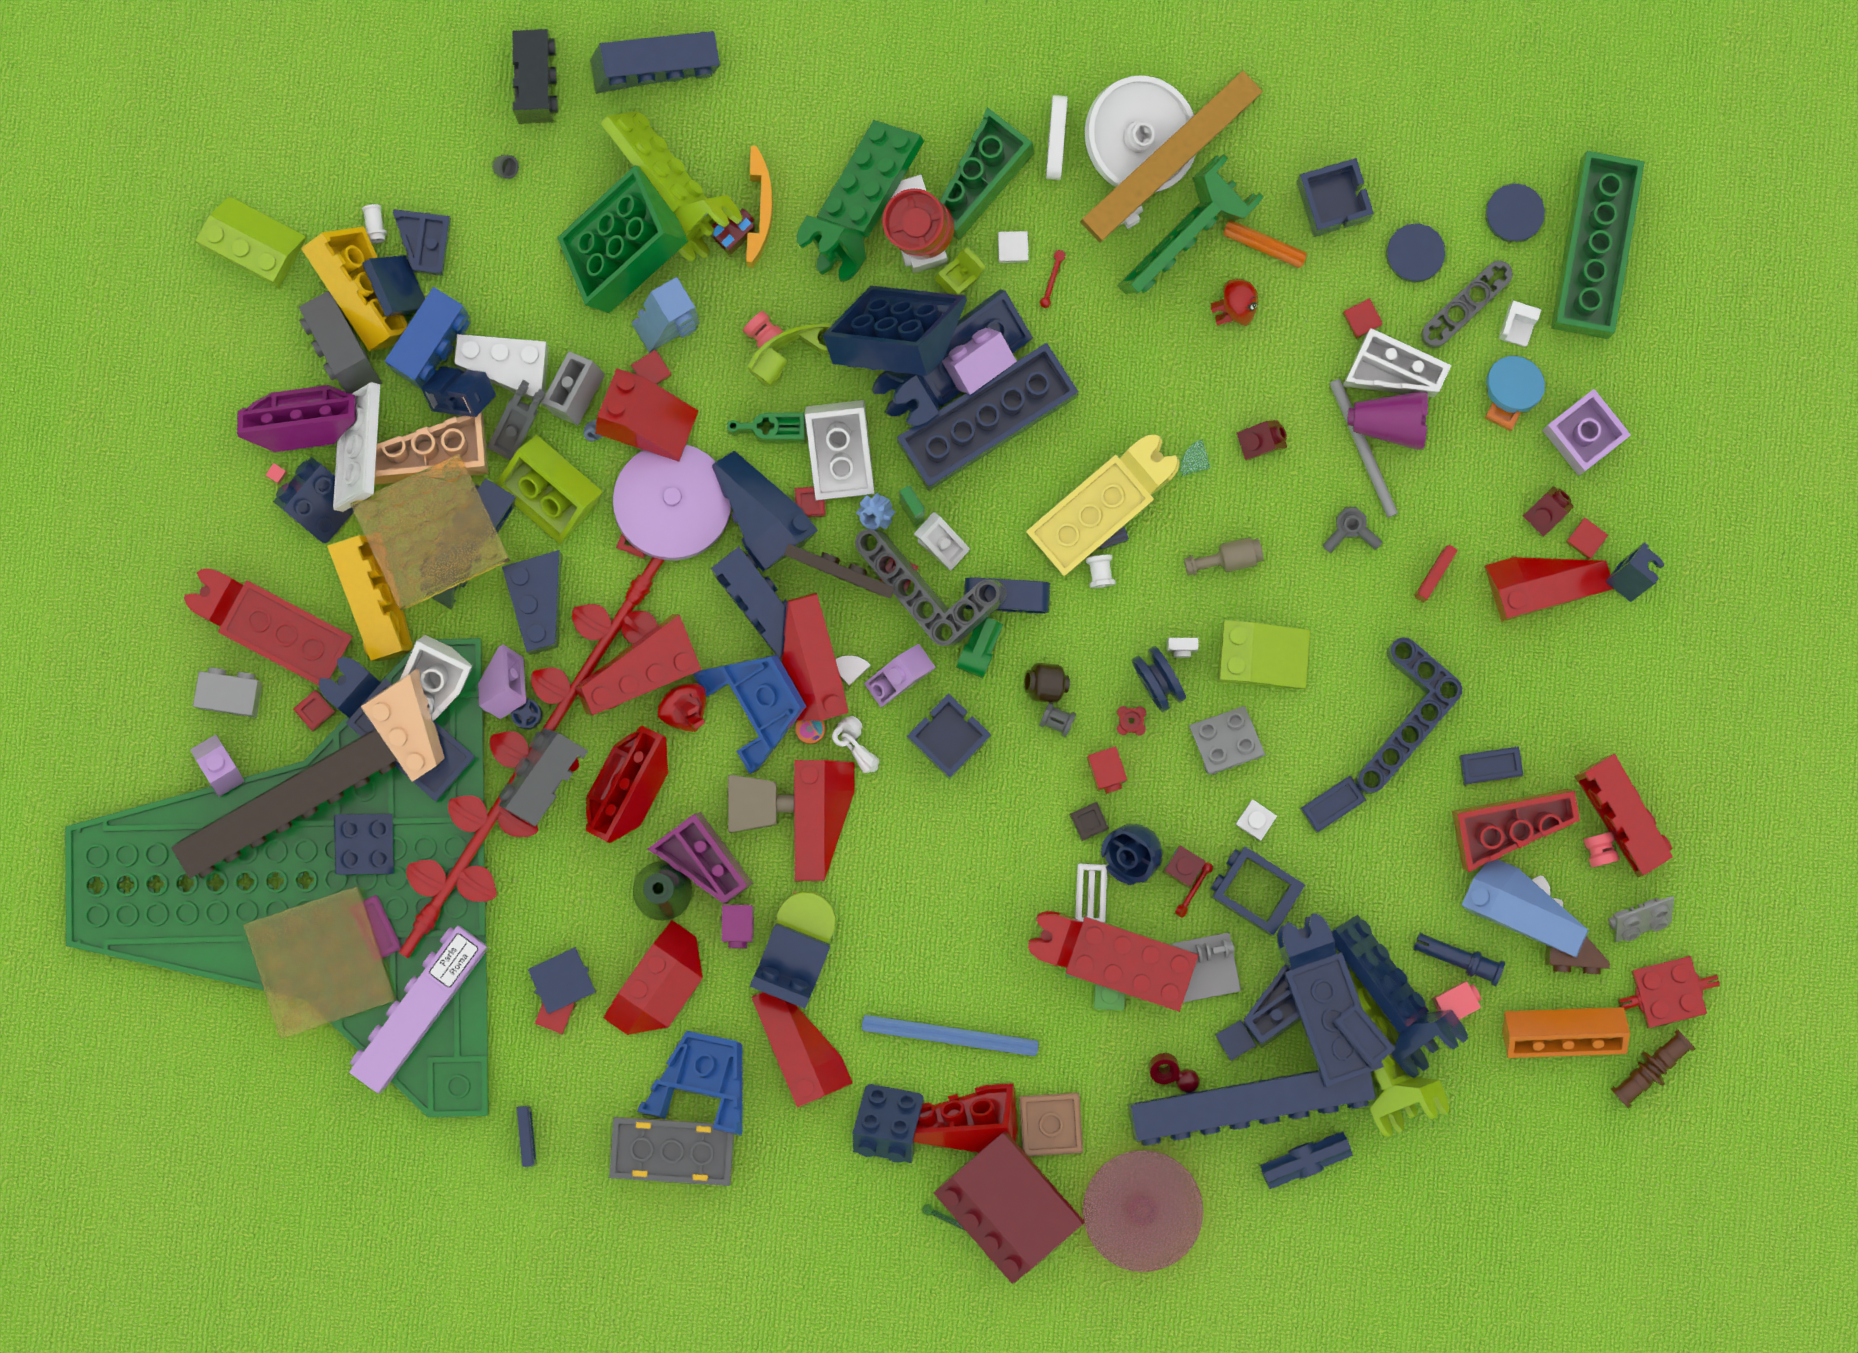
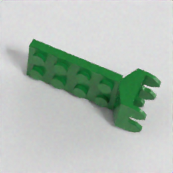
M876 120L872 121L817 217L807 215L797 233V243L801 248H804L813 241L819 249L820 254L816 267L821 275L830 271L838 261H842L838 270L841 282L850 280L859 271L866 259L863 237L868 238L887 203L892 198L922 147L924 139L921 135Z
M1225 154L1220 157L1216 155L1193 177L1200 203L1117 285L1125 294H1137L1140 291L1142 293L1147 292L1156 283L1154 277L1161 270L1163 272L1169 270L1177 261L1174 257L1181 250L1185 252L1190 249L1197 241L1195 236L1202 229L1206 231L1218 220L1216 215L1230 220L1244 219L1264 198L1259 192L1257 195L1252 193L1243 201L1233 190L1237 185L1234 180L1228 183L1224 181L1217 171L1228 159Z

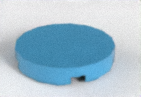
M1508 356L1501 358L1493 364L1486 377L1489 398L1497 407L1511 413L1530 411L1539 403L1545 391V380L1541 371L1533 362L1523 357Z

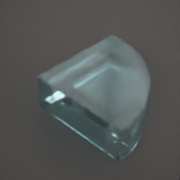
M1203 440L1193 443L1184 453L1180 465L1181 477L1210 469Z

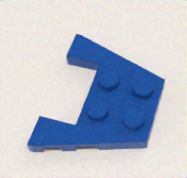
M777 655L703 669L693 674L698 684L705 687L706 697L729 684L759 737L737 750L749 774L760 769L806 708L803 699Z
M686 1031L666 1063L669 1066L660 1080H655L650 1088L653 1090L646 1102L642 1101L637 1112L647 1116L666 1119L674 1090L721 1099L713 1129L741 1136L743 1132L742 1044L734 1040Z

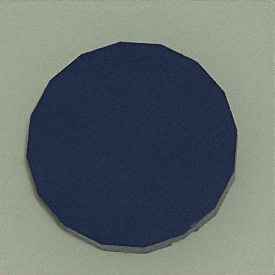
M1514 183L1501 187L1493 193L1486 206L1488 227L1495 236L1506 242L1527 241L1538 232L1544 221L1545 209L1543 201L1535 190L1526 185Z
M1420 223L1407 224L1398 229L1390 238L1386 249L1387 263L1400 279L1412 283L1424 282L1434 276L1442 267L1445 258L1444 242L1439 233L1430 226Z

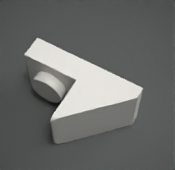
M934 512L914 533L918 538V543L950 571L970 550L949 525Z

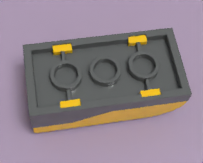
M613 1117L609 1178L730 1186L732 1184V1158L735 1135L713 1129L714 1123Z

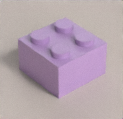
M1595 389L1542 430L1578 476L1631 436Z

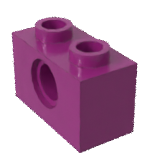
M722 905L721 941L728 942V948H747V943H754L755 907L753 905Z

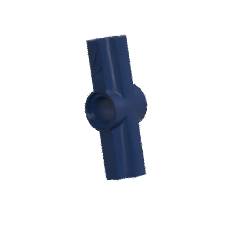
M1342 1131L1315 1143L1311 1141L1289 1150L1288 1154L1260 1164V1168L1268 1188L1272 1189L1296 1178L1303 1179L1324 1170V1167L1351 1157L1353 1154L1349 1142Z

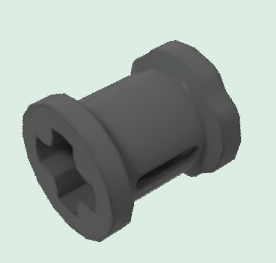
M1049 702L1039 726L1042 728L1044 726L1061 732L1062 736L1066 738L1076 713L1072 712L1069 714L1055 708L1053 703Z

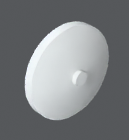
M1131 76L1109 85L1092 103L1085 123L1086 147L1094 167L1106 181L1117 187L1194 116L1193 111L1178 90L1167 82L1154 77ZM1195 156L1156 192L1167 189L1177 183L1187 173Z

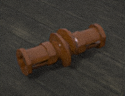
M1678 1029L1674 1032L1676 1035L1665 1045L1660 1046L1652 1056L1643 1051L1641 1056L1644 1063L1638 1062L1639 1068L1634 1069L1630 1076L1618 1087L1615 1088L1613 1086L1611 1088L1613 1093L1628 1109L1632 1106L1630 1103L1643 1091L1646 1092L1652 1086V1083L1656 1082L1664 1086L1665 1082L1662 1075H1666V1071L1672 1069L1677 1064L1676 1062L1689 1050L1692 1052L1695 1050V1047Z

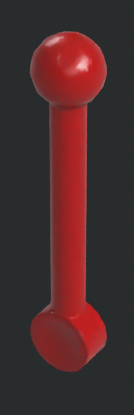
M1057 250L1054 253L1055 263L1045 295L1040 299V306L1043 308H1048L1051 305V292L1060 263L1065 260L1066 256L1062 250Z
M1206 862L1203 865L1201 874L1183 904L1176 908L1175 914L1183 918L1187 914V907L1204 878L1213 871L1211 863Z

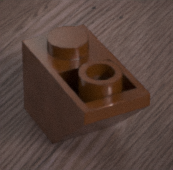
M1587 936L1577 958L1546 945L1545 965L1553 966V971L1571 972V967H1581L1584 974H1601V969H1610V962Z

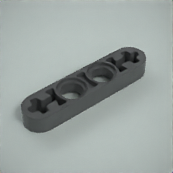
M1494 261L1424 326L1421 332L1423 343L1433 349L1444 345L1507 286L1513 274L1509 264L1504 261ZM1492 269L1496 271L1502 269L1505 272L1502 276L1505 281L1497 279L1489 287L1485 282L1494 275ZM1473 287L1483 289L1485 299L1482 302H1474L1469 296L1470 289ZM1452 307L1461 308L1464 312V319L1460 322H1453L1448 317L1449 309ZM1443 322L1448 326L1439 335L1442 340L1439 341L1437 338L1429 339L1428 336L1431 333L1429 328L1436 330Z

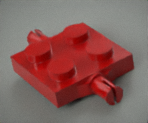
M1691 956L1631 971L1635 983V995L1619 998L1618 1003L1631 1002L1619 1006L1624 1007V1010L1638 1007L1644 1015L1647 1029L1707 1014L1703 1000V990L1720 987V982L1707 983L1719 979L1717 974L1700 979L1695 972Z

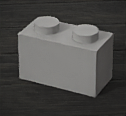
M568 351L541 403L554 416L579 425L605 374L593 361Z
M208 667V672L199 671L193 707L257 718L263 683L255 680V674L238 672L237 677L227 676L226 670Z

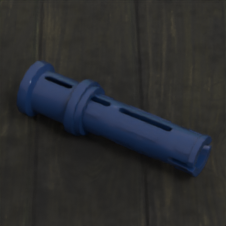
M1421 932L1419 933L1416 940L1428 946L1416 942L1413 947L1414 951H1419L1465 969L1467 976L1473 977L1475 975L1491 981V985L1496 987L1503 972L1505 961L1500 960L1496 962L1482 956V953L1479 951L1469 953L1424 935Z

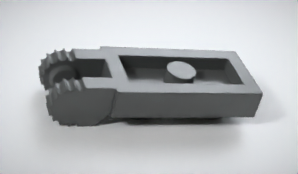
M525 380L521 382L514 397L508 402L487 448L509 460L513 458L516 451L522 446L539 412L537 409L546 393L539 389L533 396L530 406L521 402L529 388V383Z

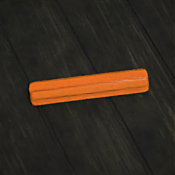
M1232 220L1227 222L1223 231L1224 236L1298 268L1303 266L1307 257V253Z

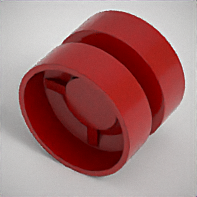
M917 188L903 190L893 196L884 209L882 222L887 238L910 257L916 259L933 258L941 254L949 246L953 238L954 221L950 211L928 191Z

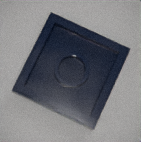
M406 255L370 258L362 263L386 317L414 314L418 311L425 297Z

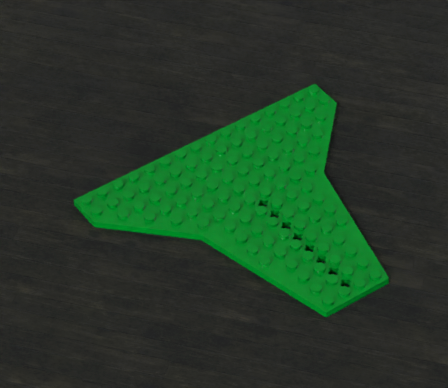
M435 639L452 647L472 665V668L461 693L434 721L476 757L437 802L398 768L394 767L382 775L377 771L368 776L371 781L355 790L353 786H350L343 790L345 796L334 803L329 804L326 800L317 805L319 811L305 819L301 815L291 820L293 826L277 834L273 830L265 836L268 840L252 849L250 845H247L240 849L242 855L231 862L226 863L223 859L214 864L216 870L202 878L198 874L191 877L190 880H194V886L190 887L188 892H185L184 887H179V881L184 880V875H187L171 847L202 827L360 738L361 736L346 724L349 720L346 717L304 761L244 777V783L220 797L211 786L65 826L66 946L307 1000L358 1051L360 1049L365 1051L371 1043L368 1040L371 1032L377 1025L383 1027L389 1018L386 1013L396 1000L399 1002L403 1000L407 994L404 988L414 976L420 977L425 970L422 966L423 962L432 951L437 954L443 945L440 940L450 927L455 929L457 925L461 926L487 945L486 902H475L464 898L458 892L457 884L441 907L440 916L437 922H435L434 929H431L428 934L423 935L409 958H406L397 951L375 962L349 907L374 895H378L403 946L414 928L412 926L416 920L414 917L434 897H426L414 891L407 879V865L420 860H433L440 864L447 877L475 832L461 830L452 822L448 813V802L452 798L472 795L480 798L484 803L483 709L479 706L478 683L483 676L482 639ZM413 649L386 675L385 678L390 683L394 684L400 680ZM334 814H392L394 874L335 875ZM485 840L468 867H485ZM277 872L280 878H284V884H280L279 889L274 890V886L268 884V879L273 878L274 873ZM304 872H309V876L314 877V883L309 884L308 889H304L303 884H298V878H302ZM249 873V877L254 879V885H250L249 890L244 891V886L239 885L238 881L244 878V874ZM215 874H219L220 879L224 880V885L220 886L219 891H214V887L208 884L209 880L214 879ZM158 875L160 880L164 881V887L160 888V892L155 893L154 888L149 887V882L154 881L155 876ZM129 876L130 881L134 882V888H130V893L125 894V890L119 888V882H124L125 877ZM95 877H100V882L104 883V888L100 889L99 894H95V890L89 888V884L95 881ZM487 951L391 1080L427 1117L489 1116Z

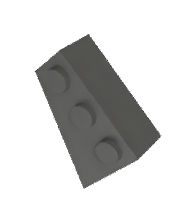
M329 291L299 306L304 317L299 321L306 334H313L316 340L311 342L319 358L325 356L328 363L323 366L331 380L337 378L347 394L354 393L370 382L382 384L347 318Z
M545 728L542 732H537L530 743L532 748L527 758L523 757L515 768L517 775L511 784L508 783L503 788L499 797L501 802L498 805L534 826L537 825L556 798L555 791L562 779L568 781L573 774L568 769L577 756L584 758L588 750L560 733Z

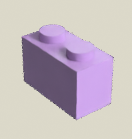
M990 328L981 329L972 336V340L965 345L953 348L949 352V356L942 360L958 390L971 395L1017 362L1001 332Z

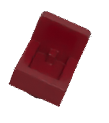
M1278 420L1265 421L1236 433L1245 460H1252L1272 451L1287 448V434Z
M1553 486L1523 517L1544 537L1574 506L1570 503L1571 498L1565 491Z

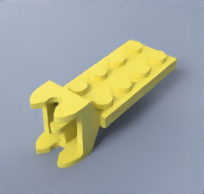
M1148 435L1141 438L1120 459L1117 455H1114L1026 531L1064 577L1152 503L1155 499L1151 495L1165 486L1178 472L1180 462L1177 456L1164 457L1159 452L1162 440L1158 435Z

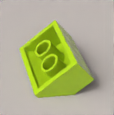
M228 196L209 215L195 241L204 250L279 289L307 237Z
M535 435L516 451L496 483L499 487L516 496L515 505L559 544H562L590 513L603 493L602 490L538 435Z

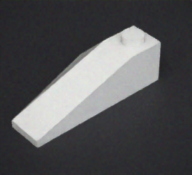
M424 635L417 640L400 679L415 669H419L421 676L419 679L424 695H426L428 700L427 706L433 723L461 693L472 665L452 647Z

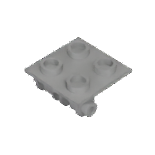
M1245 706L1189 725L1204 761L1205 771L1209 775L1217 774L1216 772L1228 768L1232 769L1234 766H1241L1242 763L1254 759L1258 760L1259 757L1265 756Z
M1674 897L1661 900L1655 898L1644 902L1643 905L1638 904V909L1630 907V912L1625 909L1613 913V917L1608 918L1611 929H1616L1615 942L1622 940L1632 941L1638 938L1641 933L1649 930L1660 931L1666 928L1672 922Z
M1230 933L1171 944L1199 954L1183 1002L1241 991L1233 954L1235 953L1234 946L1230 939Z

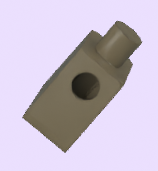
M728 775L729 833L776 826L777 813L794 812V795H777L776 782Z

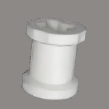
M1112 555L1086 558V563L1090 565L1092 582L1089 583L1090 588L1116 585V580L1112 579L1110 561L1113 560Z

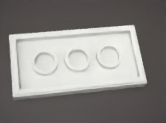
M370 382L352 393L356 398V421L337 440L333 502L334 510L344 512L374 494L380 384Z

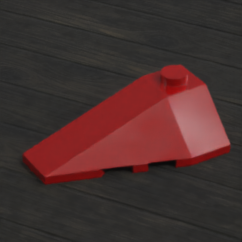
M1512 557L1484 566L1501 622L1614 589L1606 583V580L1611 575L1606 560Z
M817 593L787 600L784 627L785 641L781 663L806 705V708L796 721H822L849 713L843 684Z
M794 760L795 881H825L855 792V762Z
M1014 1083L983 1085L975 1088V1093L962 1097L954 1094L948 1096L949 1101L932 1105L929 1102L924 1103L914 1136V1143L977 1153L1005 1130L1016 1142L1018 1126Z

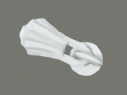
M854 716L844 717L833 731V742L841 747L847 746L851 750L863 773L875 772L879 768V758L855 741L861 735L862 723ZM840 733H842V735H841L842 741L838 740V735H839Z

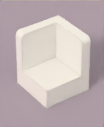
M1513 300L1508 307L1498 339L1526 347L1534 324L1539 319L1541 309Z

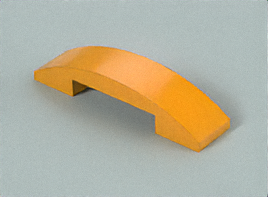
M751 146L750 180L761 181L759 233H747L746 262L748 268H754L765 249L773 217V196L769 172L757 146Z

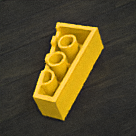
M364 226L323 232L301 248L368 351L389 348L399 340L408 324L404 315L386 317L362 264L370 258H378Z
M358 535L328 545V550L361 634L365 653L369 656L370 661H385L409 653L413 649L384 539L382 537Z

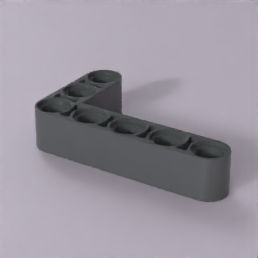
M866 529L859 532L856 536L855 545L858 552L885 584L895 588L893 594L938 645L950 646L959 643L1006 600L1007 589L1003 583L997 580H982L948 609L884 532ZM871 535H874L877 539V546L871 551L867 546V540ZM890 557L896 562L895 570L892 573H889L885 568L886 561ZM909 579L913 581L915 586L914 592L911 595L906 594L904 590V585ZM990 585L996 590V596L991 602L985 597V590ZM927 602L932 604L934 610L929 618L923 613V606ZM967 605L972 606L974 609V616L970 621L966 620L963 615L964 608ZM946 624L952 629V636L949 640H945L941 632Z

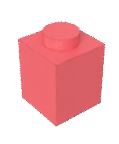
M1467 981L1461 982L1431 998L1438 1011L1452 1010L1458 1019L1480 1009L1481 1006L1478 1001L1482 1000L1475 985L1469 986Z

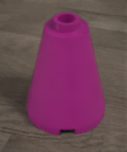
M1419 391L1355 402L1354 408H1348L1347 426H1353V432L1414 450H1424L1427 432L1428 393Z

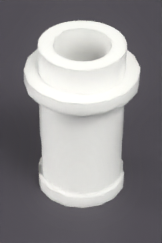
M372 204L364 206L362 211L364 213L365 227L371 243L384 242L387 231L383 228L381 205Z

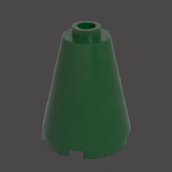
M666 861L651 863L639 872L634 881V901L639 910L649 918L661 921L676 918L687 909L692 899L691 880L682 872L671 867ZM658 883L664 885V891L661 894L654 893V888Z

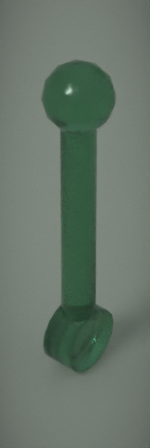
M931 1204L923 1205L922 1212L924 1215H933L965 1230L957 1220L934 1210Z

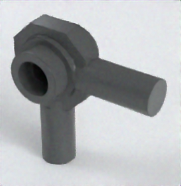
M1351 506L1345 507L1337 515V529L1322 546L1332 553L1345 537L1359 536L1376 550L1381 545L1382 540L1367 528L1366 515L1357 507Z

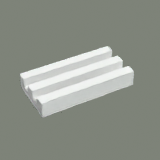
M1077 864L1076 919L1082 922L1084 919L1082 917L1083 870H1089L1087 917L1105 923L1107 865ZM1095 870L1101 871L1099 918H1093Z

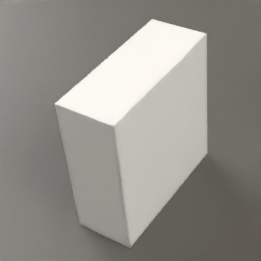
M1028 231L998 232L999 263H1028Z

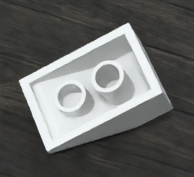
M864 400L806 406L805 419L815 499L822 500L874 494Z

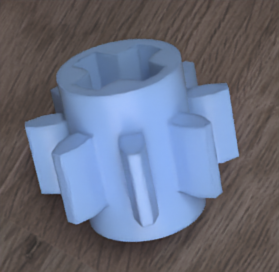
M876 493L872 499L866 495L860 502L861 507L857 510L856 514L860 515L862 525L877 530L880 526L886 529L892 522L891 517L895 514V510L892 509L889 499Z

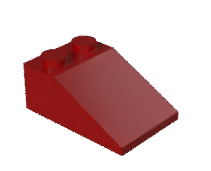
M616 368L597 415L595 434L679 462L699 411L645 377Z

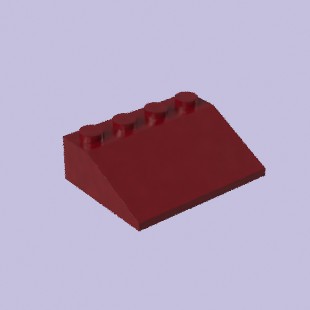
M1006 1130L947 1178L933 1192L1012 1284L1035 1267L1085 1223Z

